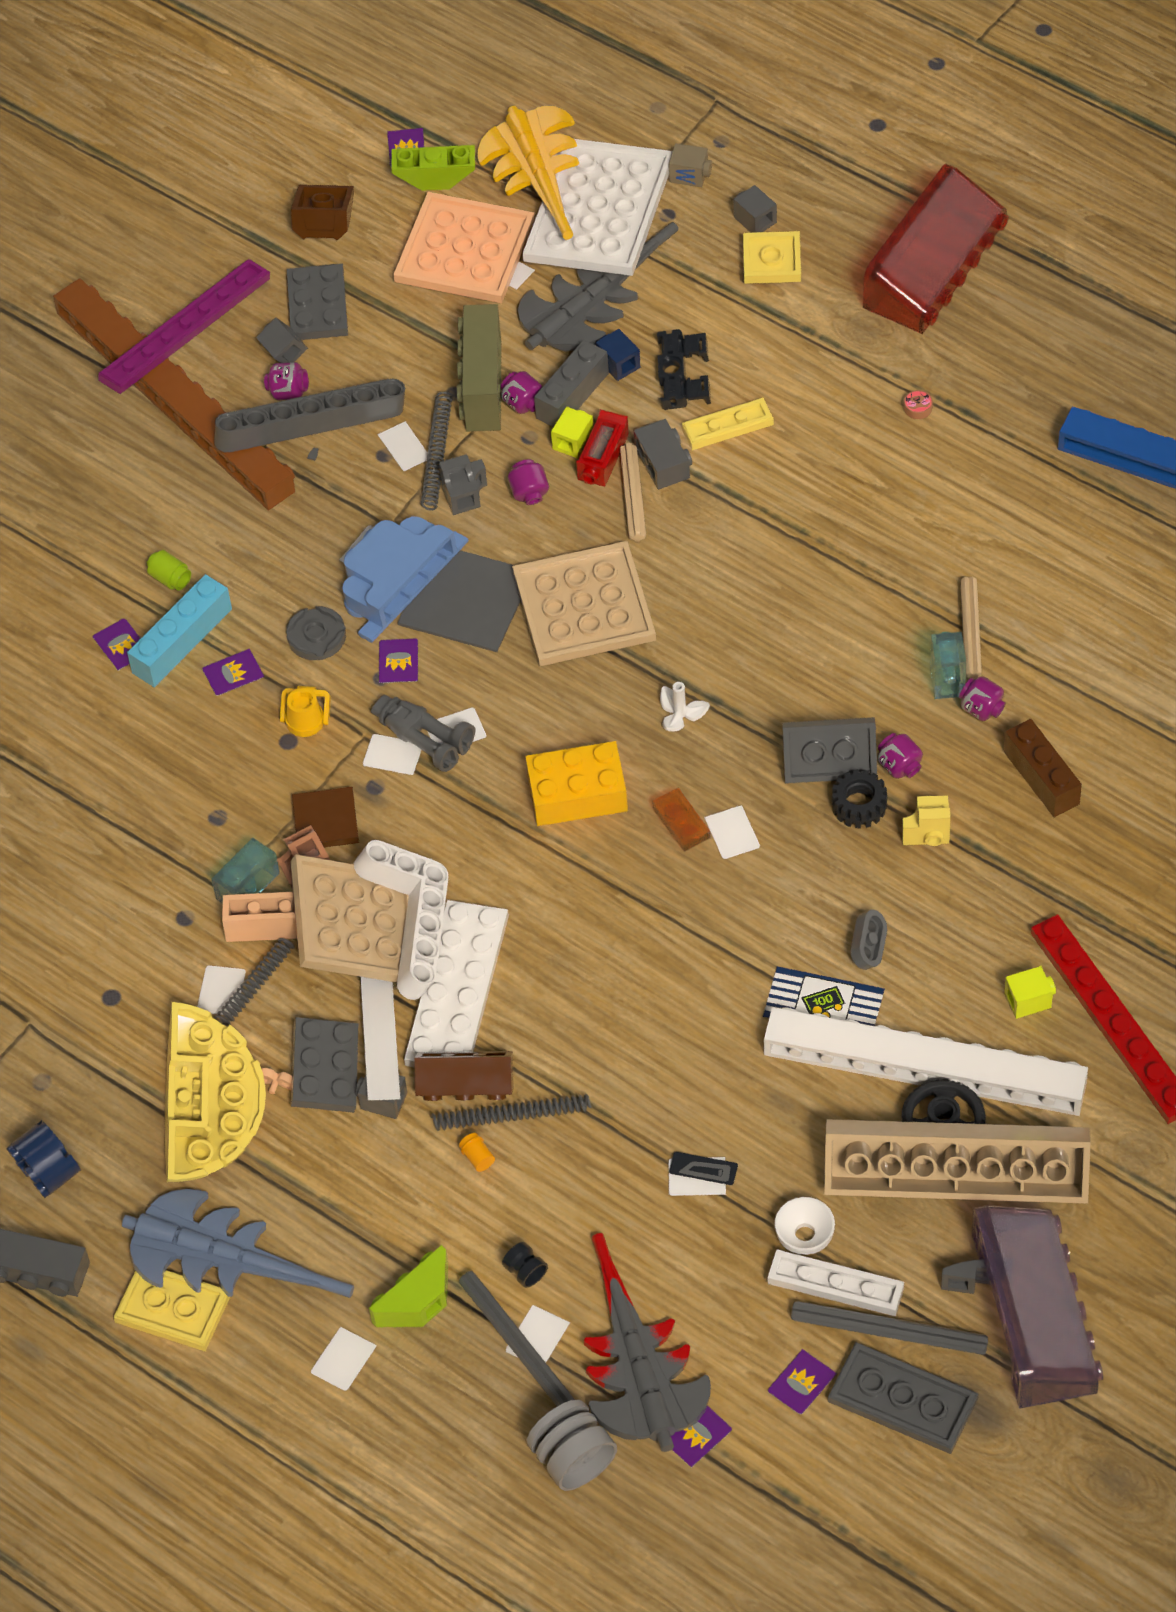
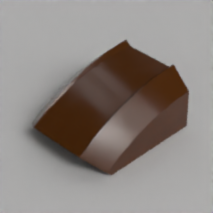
M298 185L291 207L292 230L303 240L305 238H334L339 240L349 228L354 186Z

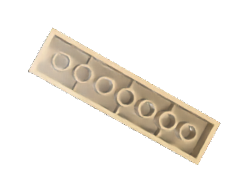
M827 1119L824 1195L1088 1203L1090 1129L1088 1127Z

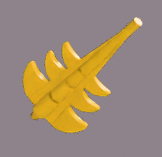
M511 106L507 110L506 122L491 128L481 139L478 147V161L483 166L489 161L504 155L494 168V181L499 182L504 177L517 172L506 185V195L511 196L515 192L532 185L555 219L562 237L565 240H569L573 237V231L565 216L555 174L578 166L579 161L577 157L572 155L555 154L575 148L577 143L570 136L551 133L573 126L575 124L574 119L568 112L556 106H541L526 113L516 106Z

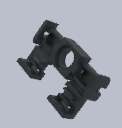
M680 329L672 330L671 334H667L666 331L658 332V343L662 344V355H658V376L661 387L664 386V398H660L662 409L684 408L687 406L686 399L688 401L706 399L707 405L711 404L708 375L700 376V379L691 380L689 377L686 380L684 358H690L692 354H697L698 356H703L704 362H709L706 333L684 335L683 338ZM699 341H702V350H700ZM676 365L679 367L675 373L665 372V369L669 366ZM702 382H704V391H702Z

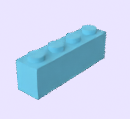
M205 574L127 652L132 674L155 688L232 610L228 588Z

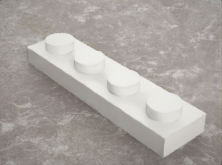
M776 1250L768 1275V1284L895 1317L904 1290L903 1281L781 1250Z

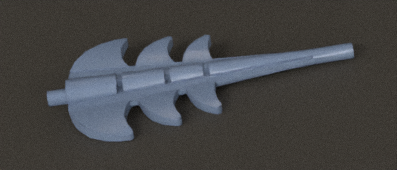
M194 1189L171 1191L158 1197L139 1218L125 1215L122 1221L123 1228L134 1231L130 1244V1254L135 1271L142 1279L159 1288L163 1287V1277L168 1266L174 1260L180 1259L182 1260L183 1278L188 1286L197 1293L201 1292V1283L204 1275L213 1266L218 1267L219 1284L228 1297L233 1296L235 1284L242 1273L317 1287L351 1298L354 1291V1285L322 1276L254 1247L260 1235L266 1230V1223L264 1221L246 1225L237 1231L233 1237L228 1236L227 1230L230 1224L240 1215L239 1208L215 1210L205 1216L200 1223L193 1221L197 1209L208 1199V1192Z

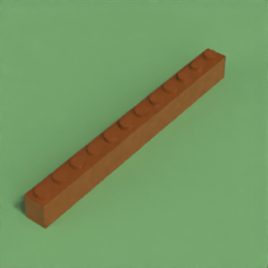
M81 278L53 295L57 314L110 364L147 337L143 332L140 334L127 317H122L117 313L116 308L110 301L105 302L93 285L88 286ZM167 358L133 384L268 511L295 493L293 480L295 475L292 469L287 464L282 465L270 448L257 446L234 452H223L215 447V420L219 415L226 412L215 398H210L205 394L197 381L192 382L187 377L181 366H175Z

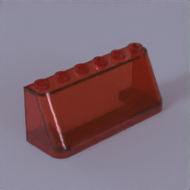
M947 163L944 164L867 266L863 278V308L923 334L929 325L933 326L942 307L949 305L956 288L963 286L970 269L977 267L984 250L991 248L998 231L1005 229L1009 220V216L1006 215V208L958 168Z

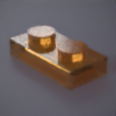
M679 788L652 801V808L684 852L711 838L710 830Z

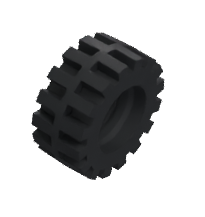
M858 769L853 770L851 775L849 772L844 773L843 779L839 777L836 780V785H833L832 788L833 813L837 815V819L840 822L845 820V825L848 827L855 824V828L861 829V825L865 824L866 828L871 827L872 821L877 824L880 821V817H884L887 809V788L882 779L878 780V775L875 773L869 775L868 770H863V773H859ZM864 793L869 795L872 800L867 804L856 805L850 803L847 798L852 794Z

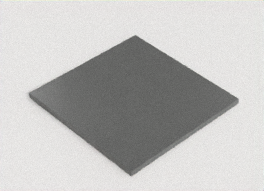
M460 550L407 605L402 612L398 625L498 652L521 602L512 566L515 565Z

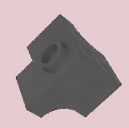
M466 454L439 462L442 490L452 514L456 515L481 507L479 491L487 486L486 468L482 459L470 462Z

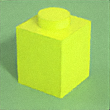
M566 406L551 431L552 449L579 459L593 430V416L585 411L575 410Z
M1042 966L1005 977L1004 993L1017 1019L1052 1008V998L1056 994V988L1051 976L1046 977Z

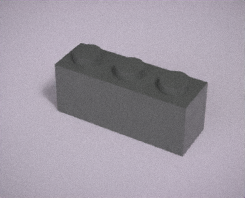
M583 340L535 395L536 419L554 427L566 406L578 410L609 374L607 351Z
M0 1229V1283L9 1281L18 1283L21 1287L29 1290L40 1288L49 1290L52 1294L61 1297L67 1295L78 1297L90 1265L85 1247Z

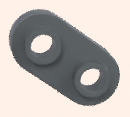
M877 910L864 912L856 920L851 945V958L863 970L878 966L883 956L887 923L883 915Z

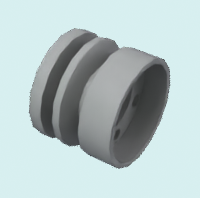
M570 1400L549 1411L535 1424L526 1439L527 1446L536 1454L539 1462L547 1464L548 1474L557 1486L564 1491L579 1488L596 1478L608 1467L617 1453L616 1443L604 1428L597 1426L596 1417L589 1412V1408L581 1400Z

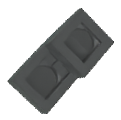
M981 1259L965 1261L945 1267L942 1272L941 1290L974 1294L976 1283L1009 1287L1012 1261Z

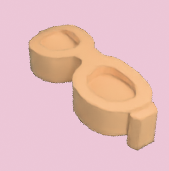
M261 1068L265 1084H271L270 1094H275L278 1085L291 1090L292 1075L286 1072L278 1074L270 1068Z

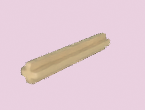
M626 443V445L620 447L628 534L631 540L640 542V540L646 538L638 452L635 445Z
M963 577L961 579L965 677L967 679H976L981 676L982 672L977 579L975 577Z

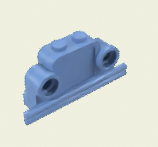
M420 517L406 518L400 525L390 520H384L377 523L372 529H369L363 539L354 548H351L344 558L347 579L344 581L342 589L345 597L346 611L353 617H365L369 620L358 631L359 636L372 643L469 541L468 538L443 525H434Z

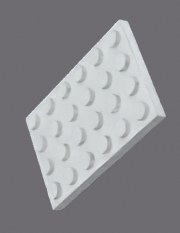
M575 139L577 146L561 151V154L577 157L579 165L555 174L565 216L573 231V237L569 240H565L562 237L555 219L542 201L523 251V261L633 276L669 176V162L673 151Z

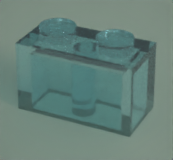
M942 632L931 635L930 672L934 699L959 697L961 690L965 686L966 656L962 632Z
M252 838L212 878L216 899L223 903V895L261 893L280 874L276 853Z

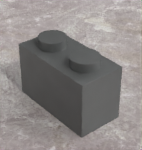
M666 418L634 430V445L637 447L638 455L658 490L689 479V466L693 464L688 449H683L680 445L681 440L676 428L671 429Z

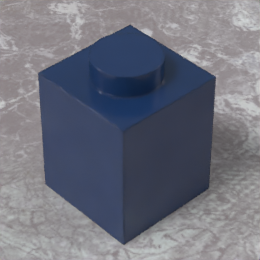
M620 329L604 335L596 342L597 347L607 351L609 373L617 381L641 368L640 349Z

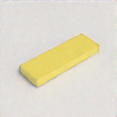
M760 398L683 422L682 430L691 449L695 450L774 425V419L764 398Z

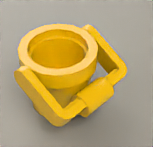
M311 686L284 689L281 696L280 722H286L289 732L295 736L310 737L317 734L323 725H329L331 695L325 690H317L316 687ZM317 697H325L324 712L319 705Z

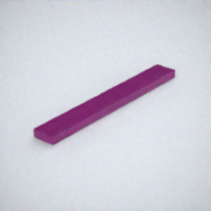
M250 259L246 260L99 372L98 381L119 394L123 393L270 279V271Z

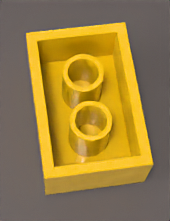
M616 741L525 756L527 777L537 826L628 811L627 791Z

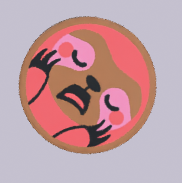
M915 390L905 396L904 412L907 416L913 419H923L931 414L933 399L929 393Z

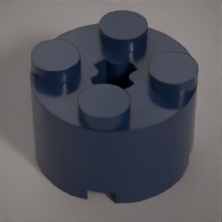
M42 1120L6 1148L16 1161L15 1163L26 1177L33 1181V1185L44 1198L51 1195L81 1171L72 1155L68 1154L62 1142Z

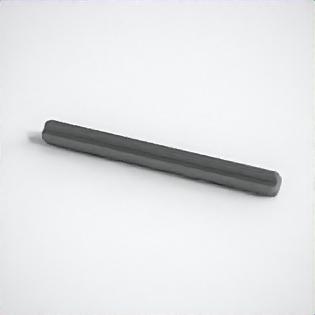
M473 1271L466 1272L459 1279L460 1285L555 1405L559 1406L570 1400H575Z
M794 1302L791 1312L792 1320L975 1354H985L988 1347V1336L805 1302Z

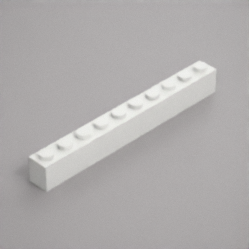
M772 1007L764 1037L765 1056L915 1085H921L926 1082L930 1083L932 1080L939 1079V1081H942V1079H948L968 1086L979 1097L1080 1116L1087 1084L1088 1067L1081 1066L1076 1062L1064 1063L1053 1061L1039 1055L1032 1057L1017 1054L1015 1051L1008 1049L996 1050L986 1048L977 1043L964 1044L954 1042L945 1037L933 1038L923 1036L914 1031L901 1032L891 1030L889 1027L882 1025L870 1026L860 1024L851 1019L839 1020L819 1013L812 1015L797 1012L795 1009L788 1007L782 1009Z

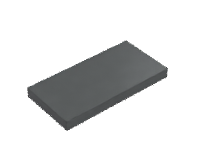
M856 1342L828 1396V1402L952 1454L974 1409L979 1394Z

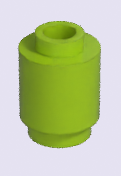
M165 550L153 553L147 561L148 575L169 589L182 590L191 579V571L188 569V566Z

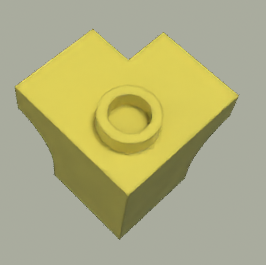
M948 796L917 797V810L911 816L903 818V845L927 844L938 846L949 844L950 808Z

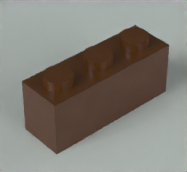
M1032 719L1005 731L1004 753L1054 818L1080 805L1082 783Z
M513 1051L419 1052L414 1058L415 1096H423L425 1101L442 1100V1096L455 1095V1099L461 1101L473 1100L474 1095H487L489 1100L506 1099V1095H512L514 1089Z

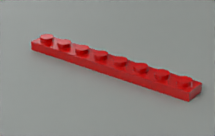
M1057 914L1031 927L1032 937L1167 1124L1176 1120L1175 1074L1064 921Z

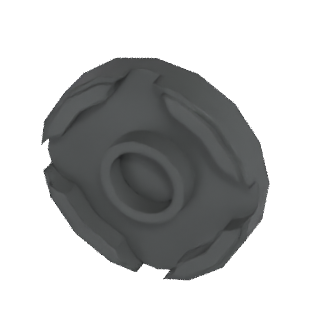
M323 606L315 607L316 609L311 610L306 608L300 610L290 619L286 631L287 642L290 649L296 655L307 660H323L333 656L342 648L346 641V628L342 617L334 610Z

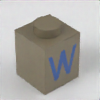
M675 143L669 162L670 183L702 188L705 177H710L712 170V160H708V148Z

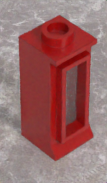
M600 409L594 428L579 460L576 461L578 480L590 485L606 486L620 455V447L624 446L629 435L628 416Z

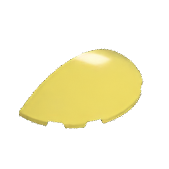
M176 1002L171 1004L166 1072L165 1162L167 1182H182L203 1178L223 1167H227L245 1151L253 1136L256 1135L262 1121L266 1099L265 1081L258 1060H254L246 1047L247 1041L233 1026H225L212 1018L211 1012L196 1006Z

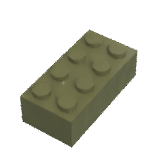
M498 304L464 305L463 317H458V332L463 334L458 339V356L463 357L457 363L458 379H463L457 384L458 402H463L459 403L460 420H465L466 432L500 431L502 340Z

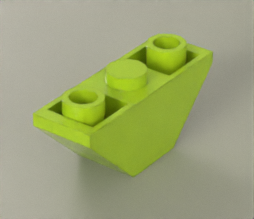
M475 145L392 149V174L421 191L450 190L475 170Z
M442 1245L434 1252L430 1251L425 1254L416 1268L410 1273L402 1274L393 1288L386 1294L378 1295L373 1300L369 1311L371 1322L375 1327H423L447 1306L448 1258L446 1249Z

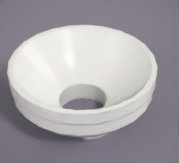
M811 1197L795 1198L785 1203L778 1211L775 1218L776 1235L780 1243L789 1251L803 1255L814 1254L824 1249L830 1243L835 1230L834 1216L830 1208L818 1199ZM801 1227H808L814 1231L815 1235L809 1241H802L796 1237L795 1233Z

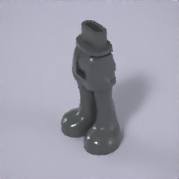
M383 695L371 709V713L379 717L382 725L387 726L399 739L404 742H411L433 758V765L442 772L453 769L458 763V753L465 755L468 752L476 733L475 726L468 722L462 721L453 729L427 713L425 707L417 706L398 697L392 699L387 695ZM425 729L445 743L439 744L420 731Z

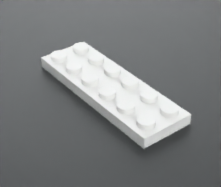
M447 900L443 916L436 977L421 996L404 1058L405 1066L415 1067L414 1058L419 1052L474 1051L509 917L508 909Z

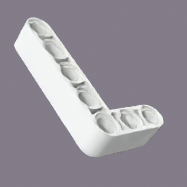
M372 840L356 858L354 869L365 880L409 895L397 988L405 998L416 1000L424 994L436 977L448 885V871L437 861L383 841Z

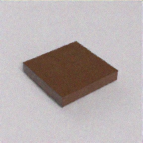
M353 787L292 794L296 833L311 825L324 848L359 843Z

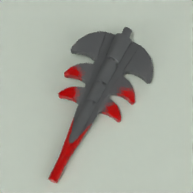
M597 1233L591 1239L601 1266L613 1333L602 1337L584 1338V1346L600 1356L618 1357L619 1361L608 1366H588L586 1374L601 1387L612 1391H625V1395L612 1401H590L589 1409L596 1417L597 1422L609 1433L628 1440L650 1438L653 1441L659 1442L662 1452H667L674 1448L671 1436L675 1432L689 1428L697 1423L705 1413L710 1399L709 1376L704 1375L700 1379L687 1384L670 1383V1380L676 1378L684 1370L689 1358L690 1345L685 1344L681 1348L670 1352L655 1351V1348L661 1346L670 1337L675 1320L670 1318L656 1325L643 1326L612 1261L604 1234Z

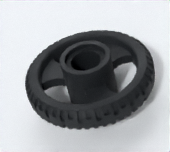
M938 1079L932 1080L930 1083L921 1084V1086H918L909 1094L902 1108L901 1121L985 1124L986 1115L981 1099L972 1089L964 1084L961 1085L960 1082L956 1083L948 1079L939 1081ZM934 1095L936 1098L931 1100L928 1105L927 1117L922 1119L913 1118V1112L917 1104L924 1098ZM956 1096L969 1104L974 1114V1121L966 1122L960 1119V1106L954 1099ZM939 1116H947V1117H949V1119H947V1120H941V1119H938L937 1117H939Z

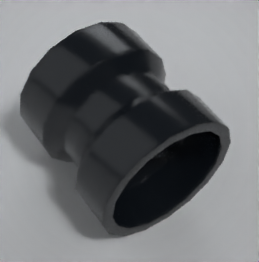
M520 1242L513 1246L502 1260V1265L510 1273H515L517 1281L525 1288H529L539 1282L548 1269V1264L542 1258L535 1257L533 1249L526 1242Z

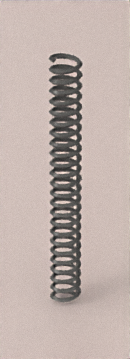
M445 391L438 393L435 397L428 459L426 461L421 506L426 510H435L438 507L441 475L440 470H437L440 467L436 464L444 461L446 435L448 434V421L450 420V408L453 398L451 393ZM441 394H448V395H450V398L447 397V396H440V397H439V395H441ZM446 398L447 401H440L439 399ZM424 503L427 504V505H429V506H435V507H434V508H428V507H426V506L424 505Z
M285 938L278 939V943H275L274 947L270 949L271 952H267V956H264L263 961H260L259 965L255 967L256 970H252V974L248 975V979H245L244 983L240 985L241 988H237V992L233 993V997L229 998V1001L221 1008L222 1011H218V1015H215L214 1019L219 1018L221 1020L220 1023L223 1025H231L230 1021H235L234 1017H238L237 1012H242L241 1007L246 1008L245 1003H250L248 998H254L253 994H257V990H261L260 985H265L264 980L268 981V976H272L271 971L275 972V967H280L279 962H284L283 958H287V954L291 953L290 949H295L294 944Z
M585 1093L584 1101L582 1095L579 1094L577 1100L572 1095L571 1102L569 1097L566 1096L565 1104L562 1097H559L558 1103L556 1098H553L552 1105L550 1099L547 1098L546 1107L541 1099L539 1106L536 1100L533 1101V1108L530 1101L527 1102L526 1107L524 1102H521L520 1109L519 1105L515 1102L514 1111L509 1103L507 1110L506 1106L502 1104L501 1112L499 1106L496 1105L495 1114L492 1106H489L488 1113L485 1107L482 1108V1115L477 1107L476 1117L474 1110L471 1108L469 1116L467 1110H463V1118L459 1110H457L456 1117L455 1113L451 1111L450 1119L445 1111L444 1121L440 1112L437 1115V1120L434 1113L431 1114V1118L437 1131L440 1130V1123L445 1131L447 1124L450 1130L453 1128V1122L457 1129L460 1123L464 1128L466 1121L468 1126L471 1127L472 1119L476 1127L479 1120L481 1125H484L485 1118L487 1124L490 1125L491 1115L493 1122L496 1124L498 1117L501 1123L504 1122V1115L507 1122L510 1121L511 1116L513 1121H516L517 1114L519 1120L522 1121L523 1112L528 1120L530 1113L532 1118L535 1119L536 1111L538 1117L541 1118L542 1108L545 1117H548L549 1110L552 1116L555 1115V1108L560 1116L561 1105L565 1115L568 1113V1107L570 1113L573 1114L574 1105L577 1113L580 1112L581 1106L584 1112L587 1111V1104L589 1108L592 1106L588 1094Z

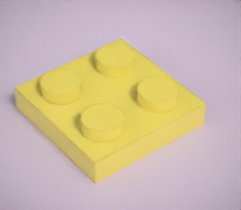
M800 231L743 233L744 284L801 282Z

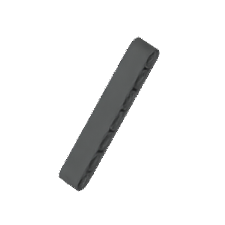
M384 379L224 413L215 420L214 444L220 451L234 452L393 418L403 412L405 385L398 379Z

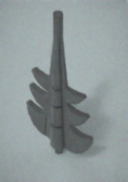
M674 222L669 223L644 243L635 270L661 244L678 231V226ZM577 269L578 280L581 286H576L568 283L558 274L552 283L555 303L539 298L534 290L528 291L521 299L518 307L520 324L523 329L532 335L525 341L526 347L529 350H533L538 345L542 347L550 345L559 350L574 351L583 340L596 345V342L606 335V332L591 328L584 322L587 320L593 323H608L624 317L623 310L610 307L604 301L629 303L638 300L637 292L621 286L630 275Z

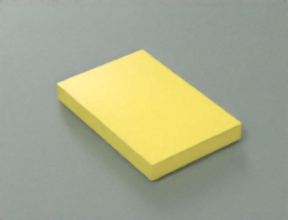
M167 1270L163 1277V1287L159 1288L142 1279L135 1271L113 1318L115 1323L206 1352L230 1297L224 1293L221 1287L205 1282L201 1283V1292L197 1293L188 1286L183 1275Z

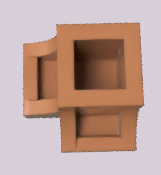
M311 825L285 838L284 841L288 851L277 859L292 889L291 860L296 854L330 860Z

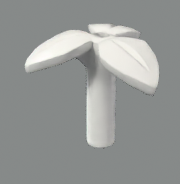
M682 682L674 683L673 690L666 686H663L661 689L660 702L663 710L674 713L663 720V728L667 731L681 730L684 727L683 717L696 721L705 715L710 707V704L705 701H693L686 706L685 685Z

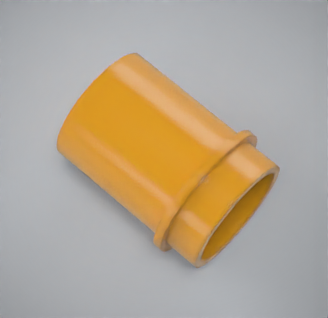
M477 1133L467 1135L459 1143L461 1153L468 1158L477 1172L488 1169L494 1163L495 1157L485 1145L484 1139Z

